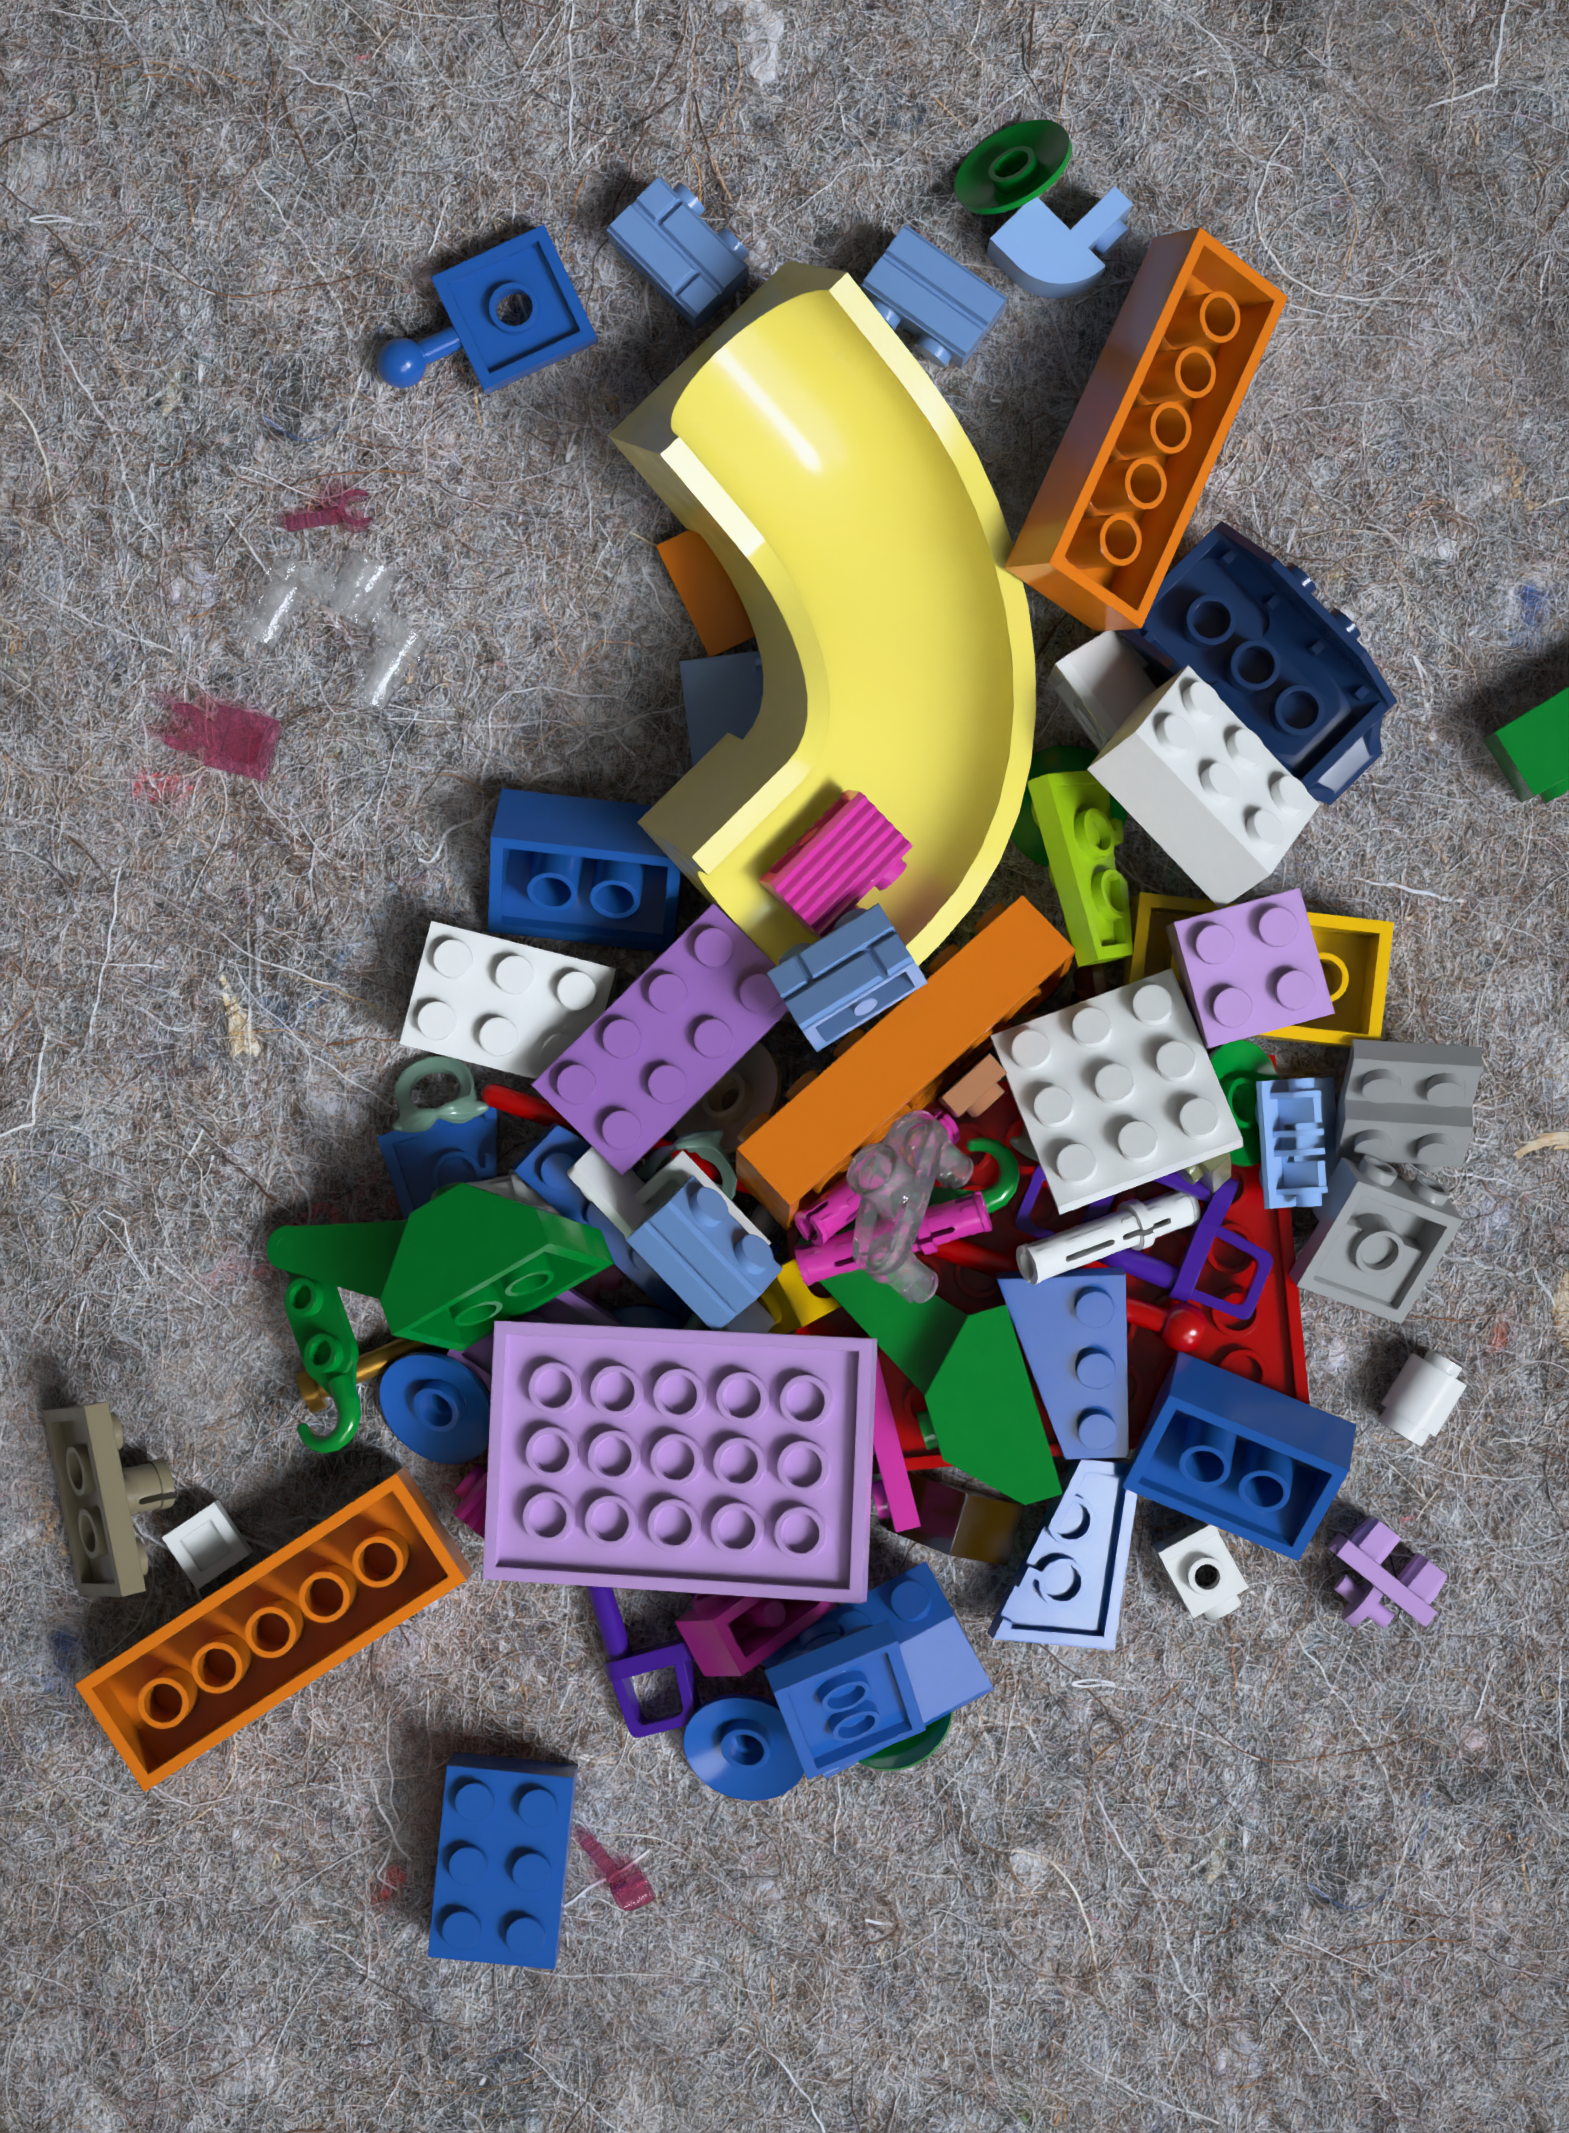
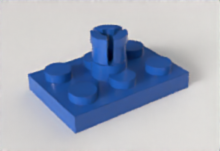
M889 1620L873 1626H857L847 1632L842 1624L837 1625L835 1621L814 1625L799 1636L800 1642H796L798 1652L785 1657L779 1665L765 1670L807 1780L926 1731L903 1656Z

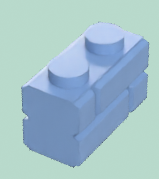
M659 177L636 198L633 204L629 205L609 224L606 229L608 240L656 291L697 330L746 284L749 279V266L744 260L749 256V253L738 238L725 227L717 234L700 217L705 211L704 206L686 186L678 183L672 189Z
M906 224L898 232L861 285L863 293L894 331L899 325L918 339L914 345L917 351L930 362L942 368L948 362H951L959 369L965 366L981 341L1002 315L1008 299Z
M879 903L868 910L858 908L847 912L836 922L834 931L813 944L800 943L791 947L780 957L779 965L767 972L798 1026L816 1052L928 983Z
M694 1175L647 1215L625 1239L712 1331H719L737 1314L753 1303L782 1270V1267L773 1259V1253L769 1245L759 1236L749 1234L728 1212V1206L724 1198L716 1190L704 1187Z

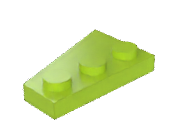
M1088 770L1050 773L1027 781L1032 799V816L1041 831L1049 860V877L1059 896L1066 921V939L1076 949L1075 958L1078 967L1115 961L1133 955L1128 885L1122 874L1116 870L1114 846L1124 843L1122 820L1117 818L1111 819L1109 792Z

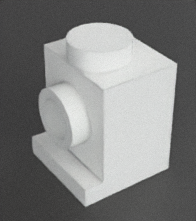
M1197 1520L1152 1545L1171 1583L1192 1618L1204 1613L1208 1621H1214L1231 1613L1241 1605L1237 1594L1249 1587L1215 1526ZM1205 1564L1213 1565L1217 1571L1216 1580L1209 1586H1199L1196 1584V1570Z

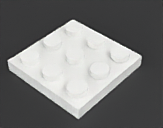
M1172 968L991 1035L994 1049L1001 1066L1007 1072L1005 1077L1059 1215L1243 1147V1138Z

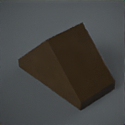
M907 1471L921 1526L895 1532L892 1518L890 1517L886 1528L887 1531L949 1556L1007 1566L1023 1513V1504L913 1471Z

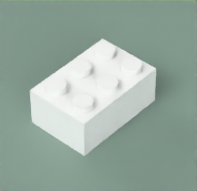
M1189 665L1138 704L1087 768L1220 909L1271 875L1320 805L1307 792L1302 782L1289 773L1263 745L1261 739L1241 722L1219 698L1216 691L1205 683Z
M431 921L399 1044L537 1079L611 1006L619 971L616 968Z

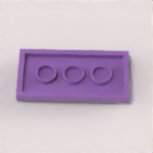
M713 903L531 1085L624 1176L789 1011L767 974L776 965Z

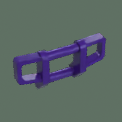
M1040 1164L1032 1172L1015 1215L1014 1226L1019 1231L1043 1239L1057 1233L1039 1227L1030 1220V1212L1041 1184L1045 1180ZM1177 1172L1152 1180L1205 1201L1200 1209V1220L1193 1226L1178 1266L1132 1248L1124 1249L1096 1261L1109 1267H1123L1125 1273L1169 1290L1168 1297L1177 1301L1187 1303L1189 1299H1192L1239 1319L1245 1320L1250 1318L1272 1267L1273 1259L1268 1251L1220 1226L1230 1208L1237 1190L1238 1180L1229 1178L1214 1193L1199 1180L1194 1185L1188 1183ZM1114 1195L1087 1204L1079 1225L1107 1215ZM1215 1236L1247 1253L1255 1261L1254 1272L1244 1297L1239 1303L1232 1304L1194 1289Z
M586 1586L608 1656V1660L604 1661L603 1665L608 1681H612L630 1734L635 1738H642L686 1726L692 1714L701 1706L692 1665V1659L695 1658L684 1638L632 1651L613 1588ZM690 1593V1594H691V1597L693 1598V1597L696 1596L698 1593ZM674 1665L683 1710L655 1719L646 1718L640 1708L630 1677Z

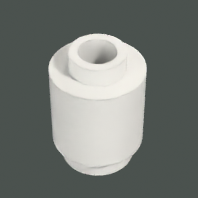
M1432 1349L1428 1350L1423 1359L1411 1353L1381 1403L1386 1408L1379 1421L1422 1447L1430 1434L1435 1437L1437 1436L1467 1385L1456 1379L1462 1368Z

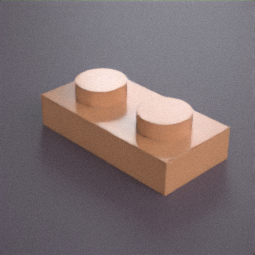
M991 1054L982 1056L936 1099L952 1117H959L965 1111L972 1118L978 1117L1005 1092L997 1082L1007 1072Z

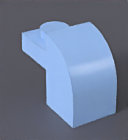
M1114 186L1070 230L1036 197L1024 204L990 238L986 254L1012 281L1031 294L1051 299L1069 298L1082 294L1100 282L1106 266L1094 252L1097 250L1104 257L1129 232L1130 228L1124 222L1128 218L1133 203Z

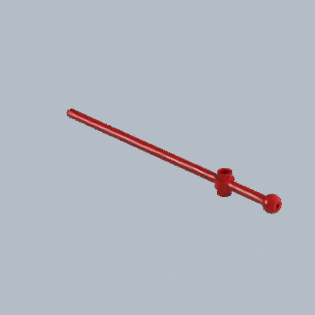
M493 1083L485 1086L481 1091V1098L489 1107L547 1127L556 1121L580 1134L546 1099ZM661 1138L642 1159L648 1160L652 1152L657 1148L672 1145L673 1142ZM681 1149L671 1153L673 1159L683 1150L714 1183L723 1186L721 1173L717 1167L706 1159H702L696 1152L690 1153L686 1149ZM731 1162L736 1173V1163ZM737 1179L736 1190L752 1195ZM961 1239L938 1245V1252L929 1254L930 1256L997 1278L996 1272L1020 1271L1016 1256H1009ZM1024 1240L1023 1244H1030L1032 1242ZM1126 1295L1127 1322L1160 1333L1162 1342L1166 1347L1175 1352L1181 1351L1186 1353L1197 1349L1206 1325V1316L1200 1308L1191 1303L1181 1302L1173 1304L1169 1309Z

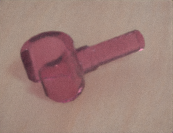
M358 489L347 491L341 497L338 506L287 516L285 518L287 529L291 532L324 525L333 526L340 524L351 533L363 532L372 524L373 517L353 520L346 514L345 507L354 502L362 503L368 501L370 495Z
M592 1834L580 1843L582 1848L604 1873L606 1880L610 1883V1890L619 1908L625 1911H633L654 1900L655 1893L642 1869L623 1876L619 1866H617Z

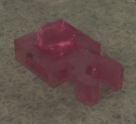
M174 704L173 712L180 716L191 718L194 729L192 734L185 739L166 735L164 743L167 746L181 753H192L200 748H206L207 753L203 765L207 768L268 784L284 723L224 705L219 706L216 721L213 722L209 721L202 711L191 704Z

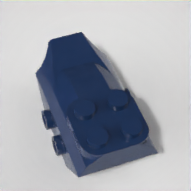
M1220 521L1165 574L1142 629L1116 631L1166 682L1189 665L1205 683L1216 691L1219 698L1241 722L1261 739L1263 745L1289 773L1302 782L1307 792L1316 801L1332 805L1383 754L1380 741L1383 716L1397 700L1367 650L1357 641L1361 636L1357 626L1340 610L1334 608L1329 612L1312 595L1317 588L1309 576L1291 562L1284 566L1273 555L1223 521Z

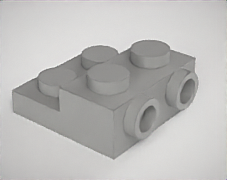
M1353 1039L1335 1115L1336 1159L1343 1157L1360 1164L1364 1155H1371L1384 1162L1410 1163L1418 1170L1428 1173L1440 1171L1444 1166L1462 1167L1473 1131L1472 1105L1483 1069L1481 1047Z
M1364 1155L1360 1164L1342 1157L1326 1184L1328 1192L1321 1193L1322 1206H1313L1312 1208L1319 1223L1289 1275L1297 1287L1402 1324L1464 1221L1448 1199L1450 1192L1439 1182L1424 1175H1417L1412 1183L1396 1178L1398 1173L1392 1166L1371 1155Z

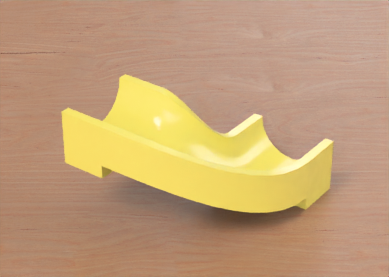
M786 261L608 435L685 528L699 533L722 564L739 594L756 636L763 670V696L760 711L753 727L743 740L728 732L637 823L710 904L714 903L778 966L780 957L791 947L800 943L813 944L821 938L810 935L758 880L831 807L832 803L839 799L842 793L846 790L860 791L913 847L902 857V860L907 864L903 873L882 891H879L874 886L857 905L868 910L879 903L917 966H919L945 940L977 901L1002 858L1020 812L1031 766L1036 719L1035 653L1028 602L1023 581L1004 568L1014 546L997 497L971 442L954 412L929 376L848 272Z

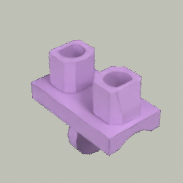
M1373 1515L1355 1528L1348 1538L1338 1533L1327 1546L1328 1549L1367 1580L1361 1587L1346 1574L1337 1581L1334 1590L1349 1601L1343 1610L1341 1618L1351 1627H1355L1368 1617L1384 1629L1394 1617V1613L1379 1602L1383 1594H1385L1426 1627L1438 1613L1429 1605L1438 1595L1447 1575L1418 1552L1397 1578L1387 1572L1380 1565L1402 1538Z

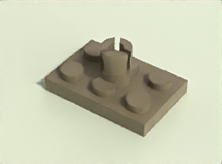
M108 1401L67 1405L44 1410L43 1415L79 1596L124 1597L146 1591L143 1575H146L148 1572L147 1552L141 1539L135 1538L131 1517L137 1513L154 1509L162 1510L173 1506L175 1497L170 1492H174L175 1488L168 1464L164 1459L158 1458L133 1467H121L118 1450L123 1446V1431L117 1415L114 1412H110Z

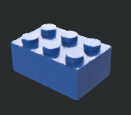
M462 1752L453 1753L446 1768L428 1957L555 1970L560 1953L578 1764Z

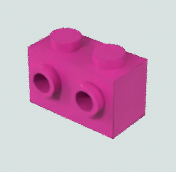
M698 1593L691 1600L694 1608L677 1619L675 1623L704 1676H743L835 1608L833 1602Z

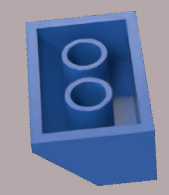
M501 788L490 843L488 932L665 952L676 941L683 873L637 823L653 806Z
M1179 1351L1155 1397L1124 1477L1122 1488L1299 1561L1350 1470L1356 1424Z
M926 1561L868 1591L867 1602L862 1604L846 1603L825 1614L804 1630L806 1631L814 1625L823 1622L835 1621L837 1625L842 1624L847 1632L857 1626H873L889 1620L898 1641L925 1727L948 1715L950 1712H954L995 1690L939 1581ZM804 1631L762 1661L766 1670L779 1665L788 1655L798 1652L796 1642H800L799 1636ZM882 1749L825 1772L823 1776L828 1779Z

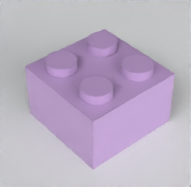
M1300 888L1173 922L1165 927L1185 1000L1205 1049L1335 1013Z

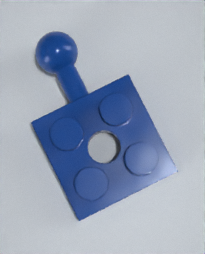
M543 224L432 276V282L453 325L417 343L408 338L389 340L381 347L377 355V369L381 378L390 386L409 388L423 378L427 364H431L464 348L485 395H488L599 342L548 231ZM513 294L525 296L531 301L533 306L529 319L517 326L507 325L497 316L500 302L505 297Z

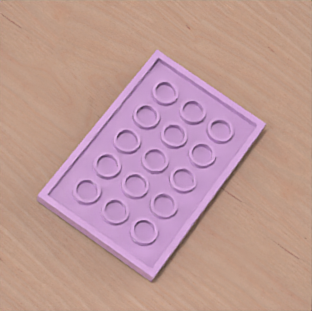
M494 1321L483 1579L857 1604L867 1602L877 1338Z

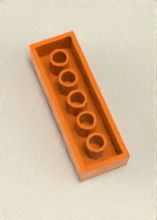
M1201 227L1153 237L1004 567L1095 632L1142 629L1288 299L1287 295Z
M1023 895L1008 908L1002 902L992 907L975 925L974 929L978 933L977 936L962 949L955 943L950 945L933 960L927 969L932 975L927 979V984L882 1011L881 1013L885 1017L867 1033L862 1027L851 1032L833 1051V1054L838 1058L820 1075L814 1069L805 1073L786 1092L785 1096L790 1101L773 1117H770L766 1111L762 1112L739 1133L737 1138L742 1144L736 1150L737 1179L787 1232L796 1225L794 1220L796 1212L818 1199L829 1188L857 1167L863 1165L879 1150L878 1147L881 1142L901 1131L982 1056L988 1053L994 1047L991 1035L1012 1028L1011 1021L1019 1013L1031 1014L1064 984L1076 949Z
M404 1466L78 1681L75 1687L142 1790L146 1792L465 1582L473 1570Z

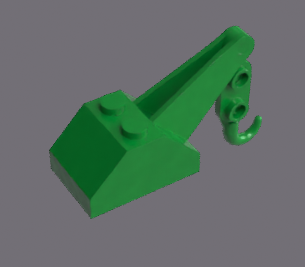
M987 1137L969 1139L966 1143L969 1151H984L991 1154L999 1166V1176L996 1182L987 1188L980 1189L988 1213H993L1005 1206L1017 1190L1020 1178L1018 1162L1011 1150L998 1140ZM929 1187L878 1202L848 1223L843 1231L836 1232L835 1235L910 1213V1206L923 1202L927 1208L973 1194L975 1191ZM801 1236L797 1245L811 1243L812 1240L809 1239L807 1241L803 1236ZM883 1262L819 1281L871 1338H877L878 1346L925 1395L928 1409L917 1412V1417L927 1450L939 1447L944 1461L1023 1505L1062 1494V1488L1007 1305L967 1315Z
M463 1182L451 1183L437 1189L432 1193L431 1201L411 1212L408 1220L307 1226L285 1225L277 1228L268 1240L267 1256L273 1266L285 1270L289 1275L290 1281L284 1296L285 1311L306 1371L333 1399L338 1414L335 1428L325 1436L314 1434L308 1424L300 1423L297 1426V1432L302 1442L315 1452L330 1453L338 1451L351 1441L359 1427L361 1405L356 1389L358 1345L337 1287L379 1299L392 1335L462 1352L493 1334L494 1321H515L614 1264L601 1229Z

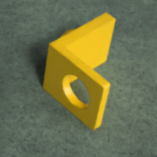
M796 1258L781 1265V1272L756 1299L775 1321V1324L767 1333L785 1334L802 1328L842 1306L832 1295L829 1298H819L810 1292L803 1281Z

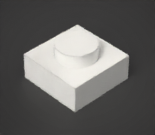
M219 1500L162 1537L197 1590L253 1552Z

